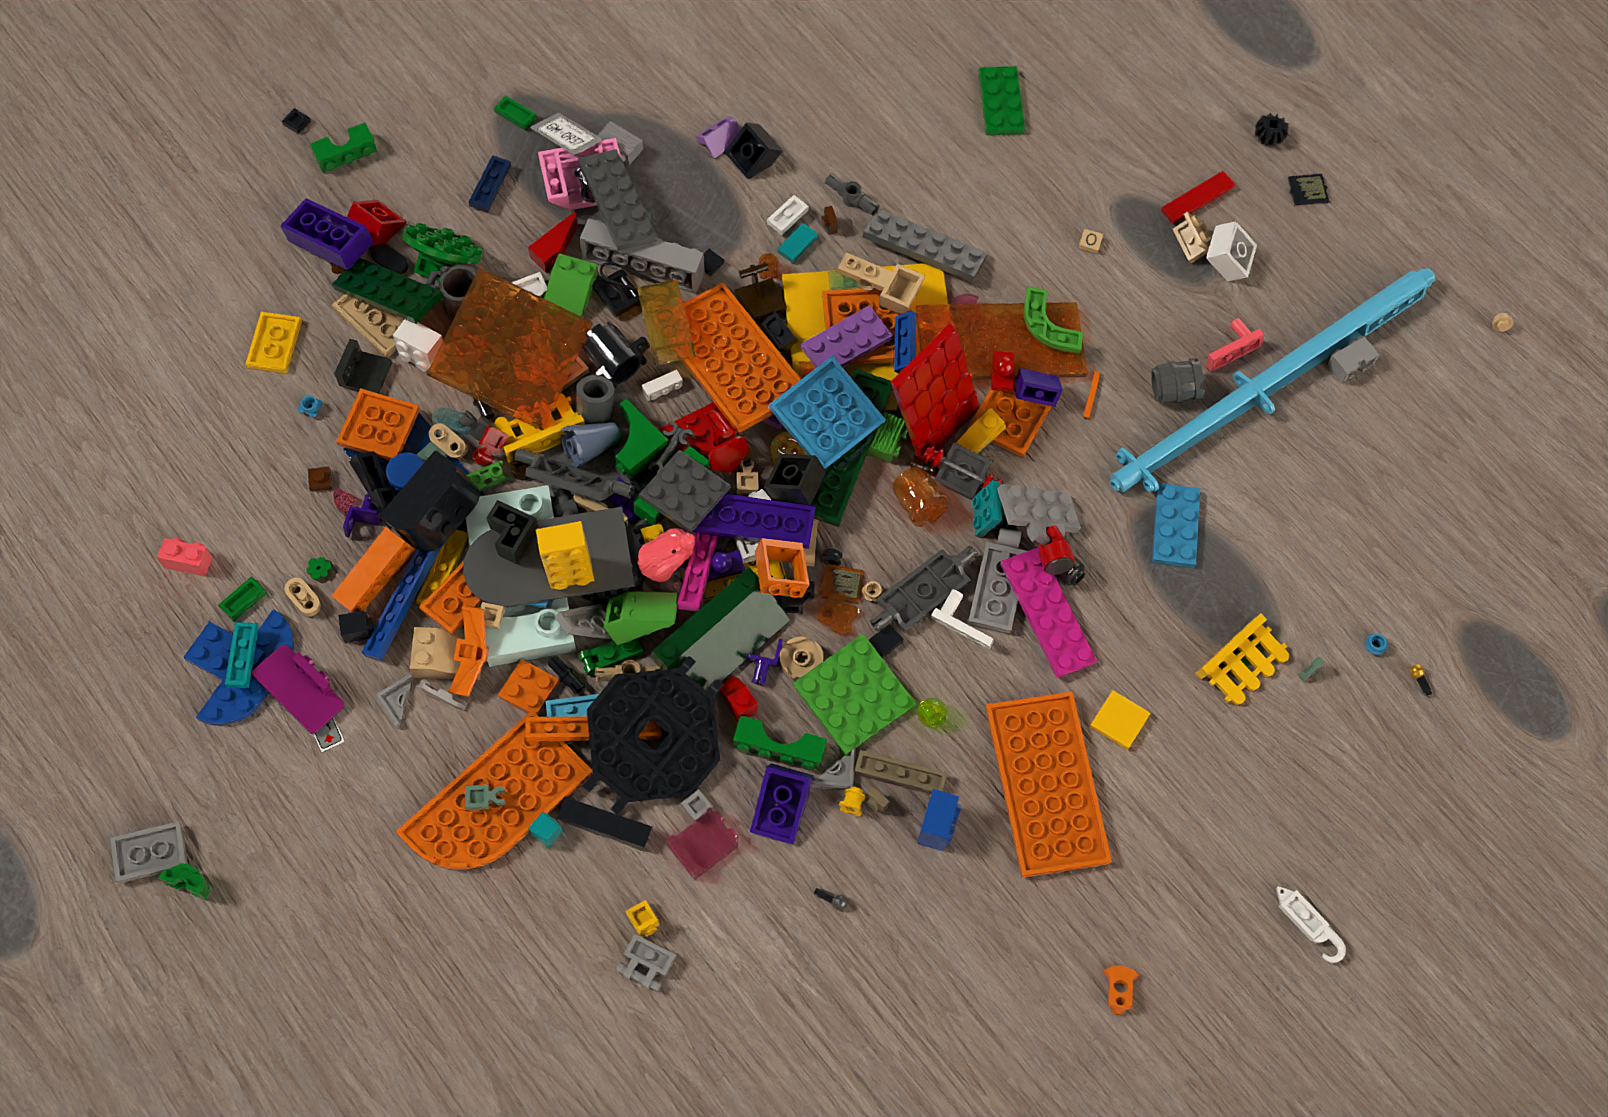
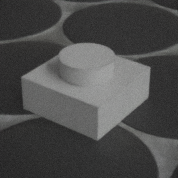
M697 790L681 803V806L694 822H697L713 810V806L700 790Z

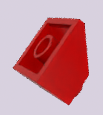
M379 200L353 202L347 218L367 227L373 240L372 245L386 243L407 222Z

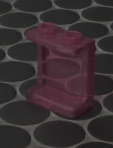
M711 807L706 809V814L677 836L672 834L666 839L667 847L694 880L698 879L738 848V835L731 827L728 829L723 822L725 820L719 811H713Z

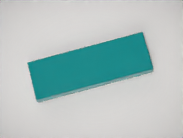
M235 622L225 680L226 687L249 688L259 629L258 623Z

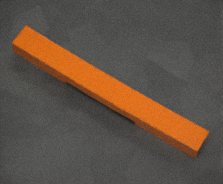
M1094 370L1083 417L1088 418V420L1100 376V371Z

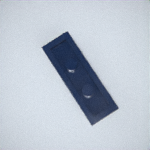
M492 155L468 202L469 207L485 212L489 211L511 167V161Z

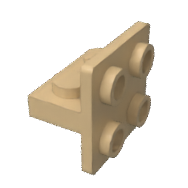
M1185 212L1186 220L1173 228V231L1188 261L1193 263L1207 254L1212 237H1209L1207 233L1209 231L1208 226L1203 220L1200 221L1196 215L1192 216L1190 213Z

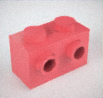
M164 538L157 556L164 568L205 577L212 560V556L204 544L198 542L193 544L186 543L179 538Z

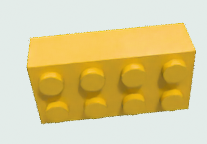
M581 521L536 529L539 552L551 589L561 590L576 584L583 586L594 581L591 558Z

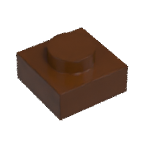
M824 207V216H821L823 227H827L829 235L837 233L838 221L833 207Z
M329 466L308 469L310 491L332 489L331 469Z

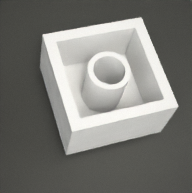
M1236 221L1215 226L1206 259L1227 281L1247 278L1257 244Z
M404 320L393 334L399 357L407 363L409 361L412 362L423 372L428 371L434 374L447 357L442 335L420 323L415 324Z

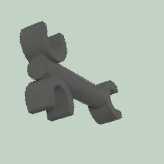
M669 421L673 430L671 432L664 430L663 433L671 440L658 461H653L649 464L648 469L650 472L653 473L659 467L658 474L678 443L681 442L683 446L689 447L690 444L685 439L688 436L695 438V434L691 430H683L675 422Z

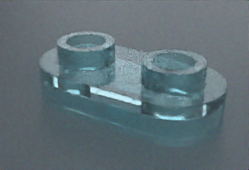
M443 407L436 409L432 414L434 425L444 424L458 435H467L471 429L470 426L460 427L463 424L458 420L464 414L463 412ZM442 419H447L446 422H440Z

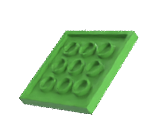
M864 634L857 637L792 684L844 756L916 705Z

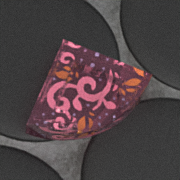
M335 488L333 494L334 503L338 511L346 516L356 497L353 494Z

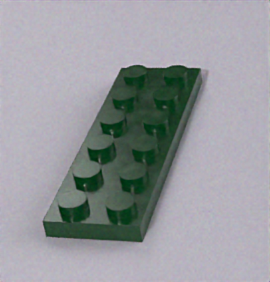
M359 258L349 270H345L332 283L334 289L415 324L444 297L438 289L362 258Z

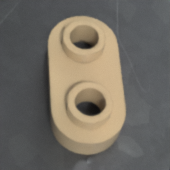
M439 423L430 428V440L447 455L459 459L466 454V442L449 427ZM439 430L442 431L441 437L436 436V433ZM453 444H458V449L453 451Z
M292 578L287 581L284 590L296 608L305 616L316 615L320 611L321 603L305 581L300 578ZM296 589H301L299 593H294ZM309 604H313L312 608L307 609Z

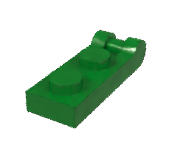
M638 638L620 645L611 641L591 650H584L578 654V657L585 665V674L592 675L595 674L596 667L609 668L644 653ZM597 657L599 662L593 663L592 659Z

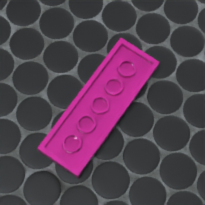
M1038 547L1002 560L1000 564L1056 678H1060L1091 666L1097 660L1055 576L1044 572L1038 554L1040 548Z

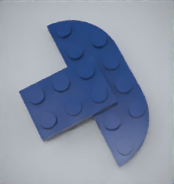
M274 609L258 630L252 671L281 645H287L294 651L292 630L285 618ZM210 621L183 658L222 680L196 718L198 721L209 725L223 726L226 723L237 720L239 722L250 716L261 705L269 692L253 677L252 672L249 688L225 686L233 634Z

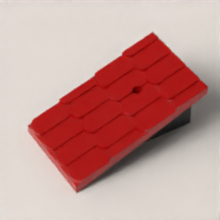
M950 323L891 381L898 402L896 415L905 421L916 455L923 462H925L923 454L928 446L932 447L935 444V450L939 451L944 446V443H947L956 434L958 429L979 409L977 393L973 388L971 375L968 373L965 353L961 348L959 334Z

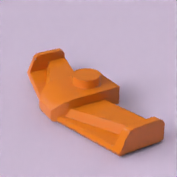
M462 605L465 639L457 638L454 660L461 661V664L448 692L469 697L482 665L488 659L489 648L486 645L484 609Z

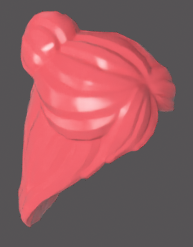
M671 528L644 544L640 548L638 555V565L641 573L652 581L659 583L670 579L674 571L689 556H692L695 536L685 532L683 529Z

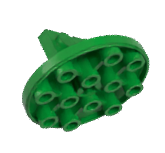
M416 223V226L407 225L402 234V239L419 252L414 272L427 278L431 271H440L444 266L450 268L480 262L483 257L482 248L473 243L472 238L469 236H458L454 234L455 231L452 229L443 228L440 230L428 227L423 223Z

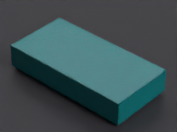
M802 223L778 248L777 253L791 263H794L818 238V233Z

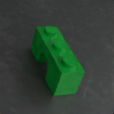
M366 122L347 129L349 141L344 145H334L329 137L310 143L313 155L322 173L377 152L374 138Z

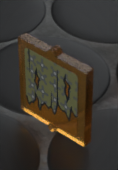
M827 564L825 577L822 579L821 598L858 604L860 591L863 588L864 570Z

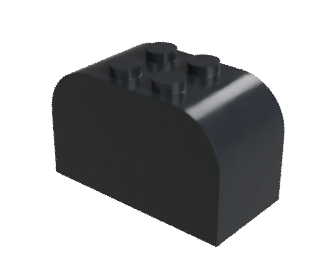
M434 451L381 512L379 517L399 536L418 550L432 552L440 548L476 507L480 491L451 460Z

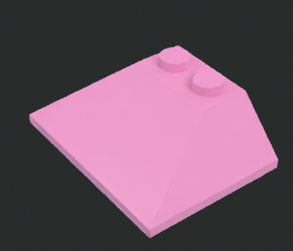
M616 138L603 140L576 155L563 148L538 152L548 202L568 210L596 206V203L586 202L582 199L581 183L574 176V171L577 167L580 168L578 158L614 149H617L620 156ZM589 190V192H588L589 195H588V196H589V198H592L593 195H592L591 191Z

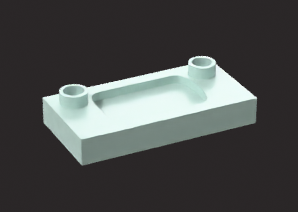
M549 485L480 496L476 507L466 517L469 544L471 546L480 535L491 530L487 516L497 500L536 517V520L554 518ZM568 598L550 600L547 609L530 605L504 607L505 611L499 630L485 627L486 645L489 648L487 659L489 667L515 663L521 659L526 661L576 652L574 635L567 634L555 619L559 612L570 610Z

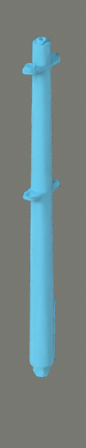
M1422 268L1418 272H1408L1251 380L1241 372H1235L1233 380L1238 385V389L1139 457L1135 458L1125 448H1120L1118 453H1116V458L1125 466L1110 476L1111 487L1115 491L1123 493L1139 481H1142L1148 492L1157 491L1159 484L1150 473L1255 405L1267 414L1273 413L1275 407L1268 398L1270 395L1330 357L1331 353L1336 349L1344 348L1349 342L1360 336H1367L1422 299L1427 288L1435 281L1434 273L1428 268Z

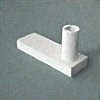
M952 589L942 609L935 608L931 615L932 620L990 650L994 643L993 638L952 617L964 596L959 591Z

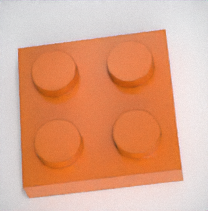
M521 659L499 692L498 697L527 714L533 710L539 715L560 681L555 676Z

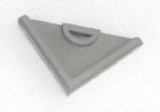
M411 673L375 694L397 729L401 726L412 686L413 675Z
M426 680L421 681L419 688L428 697L465 711L466 701L454 697L453 694L439 687L438 690L434 689Z
M852 749L851 752L834 763L825 773L813 781L812 788L845 790L853 787L856 749Z

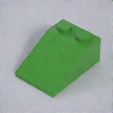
M558 254L551 272L540 316L579 327L594 291L593 284L597 283L599 278L598 265Z

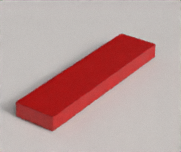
M1221 171L1161 208V212L1174 225L1185 218V212L1192 214L1233 189L1235 183L1224 171Z

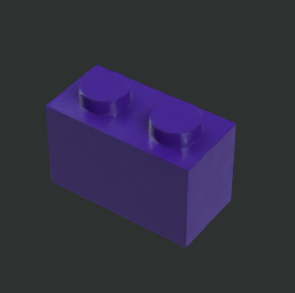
M1022 368L1019 369L1013 383L1017 399L1056 407L1063 391L1058 376Z

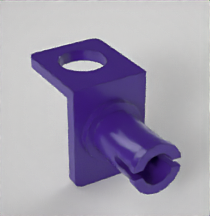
M368 494L365 495L361 508L350 506L343 524L345 537H350L355 521L378 526L381 524L379 512L374 510L375 505L371 498L369 499L370 496Z
M782 639L778 641L775 659L748 654V661L756 664L752 683L758 685L759 676H761L759 683L764 686L769 667H778L783 645Z

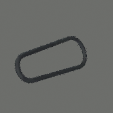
M605 262L600 267V275L608 282L659 299H668L672 296V289L667 284L615 262ZM606 265L620 267L666 287L669 290V295L660 296L611 280L603 274V267Z

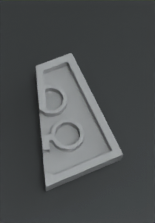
M600 603L561 611L555 617L567 634L612 639L604 628L607 611Z

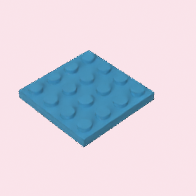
M833 355L768 406L806 454L816 455L825 469L886 421Z

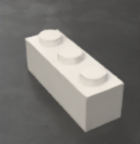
M674 370L643 384L642 391L648 401L655 400L661 395L668 394L670 391L680 389L683 386V380L678 371Z

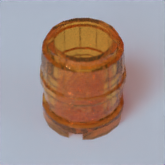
M920 467L909 468L902 472L893 482V492L900 506L909 514L910 520L916 527H923V522L926 521L933 523L947 511L946 503L950 501L940 491L935 480L924 469Z

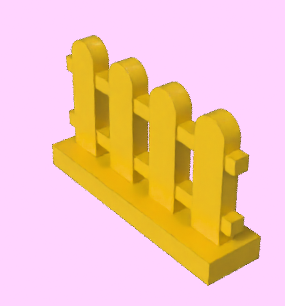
M558 393L553 396V404L547 406L545 402L537 401L533 406L534 411L529 414L524 409H518L515 411V419L508 422L505 417H499L495 420V425L498 429L508 434L502 447L508 463L515 461L516 451L520 448L536 454L562 444L561 435L565 434V431H561L563 427L585 425L582 415L573 412L570 406L572 404L570 396L566 398L564 394ZM558 410L561 419L555 421L550 412ZM536 418L542 424V427L535 429L531 421ZM517 426L520 427L523 435L518 437L515 436L512 428Z
M1262 613L1253 618L1195 673L1200 679L1208 676L1211 679L1208 683L1211 686L1215 684L1225 694L1224 700L1227 703L1231 701L1235 705L1242 704L1245 701V694L1241 691L1244 687L1249 691H1255L1260 687V681L1256 677L1259 673L1264 677H1270L1275 672V668L1271 664L1274 659L1278 663H1284L1289 659V653L1285 650L1288 646L1285 643L1280 644L1269 633L1272 630L1269 626L1265 628L1262 625L1267 620ZM1250 635L1254 637L1252 641L1248 639ZM1258 643L1270 654L1267 658L1255 647ZM1236 648L1240 651L1237 655L1233 653ZM1244 656L1256 668L1253 672L1241 661ZM1221 662L1225 665L1222 670L1218 666ZM1229 670L1241 682L1238 686L1226 675Z

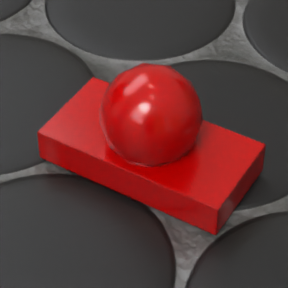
M993 351L991 390L1012 392L1015 369L1013 352Z

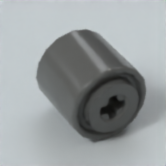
M590 375L582 378L577 384L576 412L578 415H582L585 423H605L613 416L614 386L606 377Z

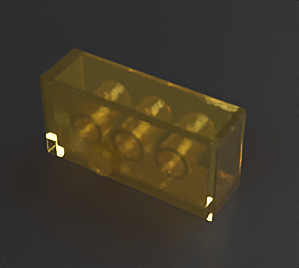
M677 279L637 287L655 366L696 357Z

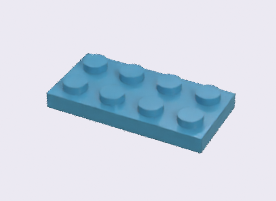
M1158 483L1152 563L1195 568L1200 488Z

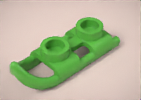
M502 460L466 475L479 488V491L510 479V476H505L502 471ZM492 478L493 482L485 485L484 481Z

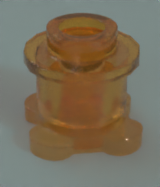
M772 253L763 254L759 258V264L766 262L768 271L759 273V277L761 279H766L767 277L777 278L779 276L777 271L779 260L777 256Z

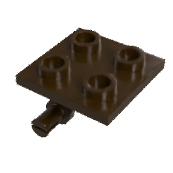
M766 262L756 266L752 264L750 268L739 270L741 279L748 276L752 277V284L735 289V294L739 303L753 320L772 315L774 312L779 313L787 310L773 278L758 281V273L768 271Z

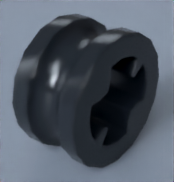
M836 549L824 550L822 562L825 565L833 567L841 565V551Z

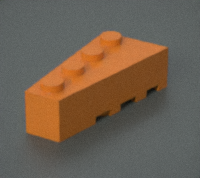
M385 527L331 596L351 612L364 611L369 603L411 560L416 549Z

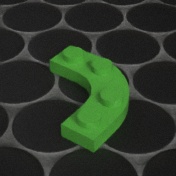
M1027 286L1023 314L1026 326L1031 334L1048 347L1080 354L1083 332L1055 326L1046 315L1047 290Z

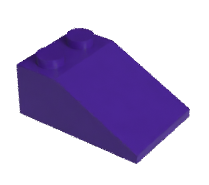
M772 763L769 764L765 770L750 832L794 844L809 798L814 775Z

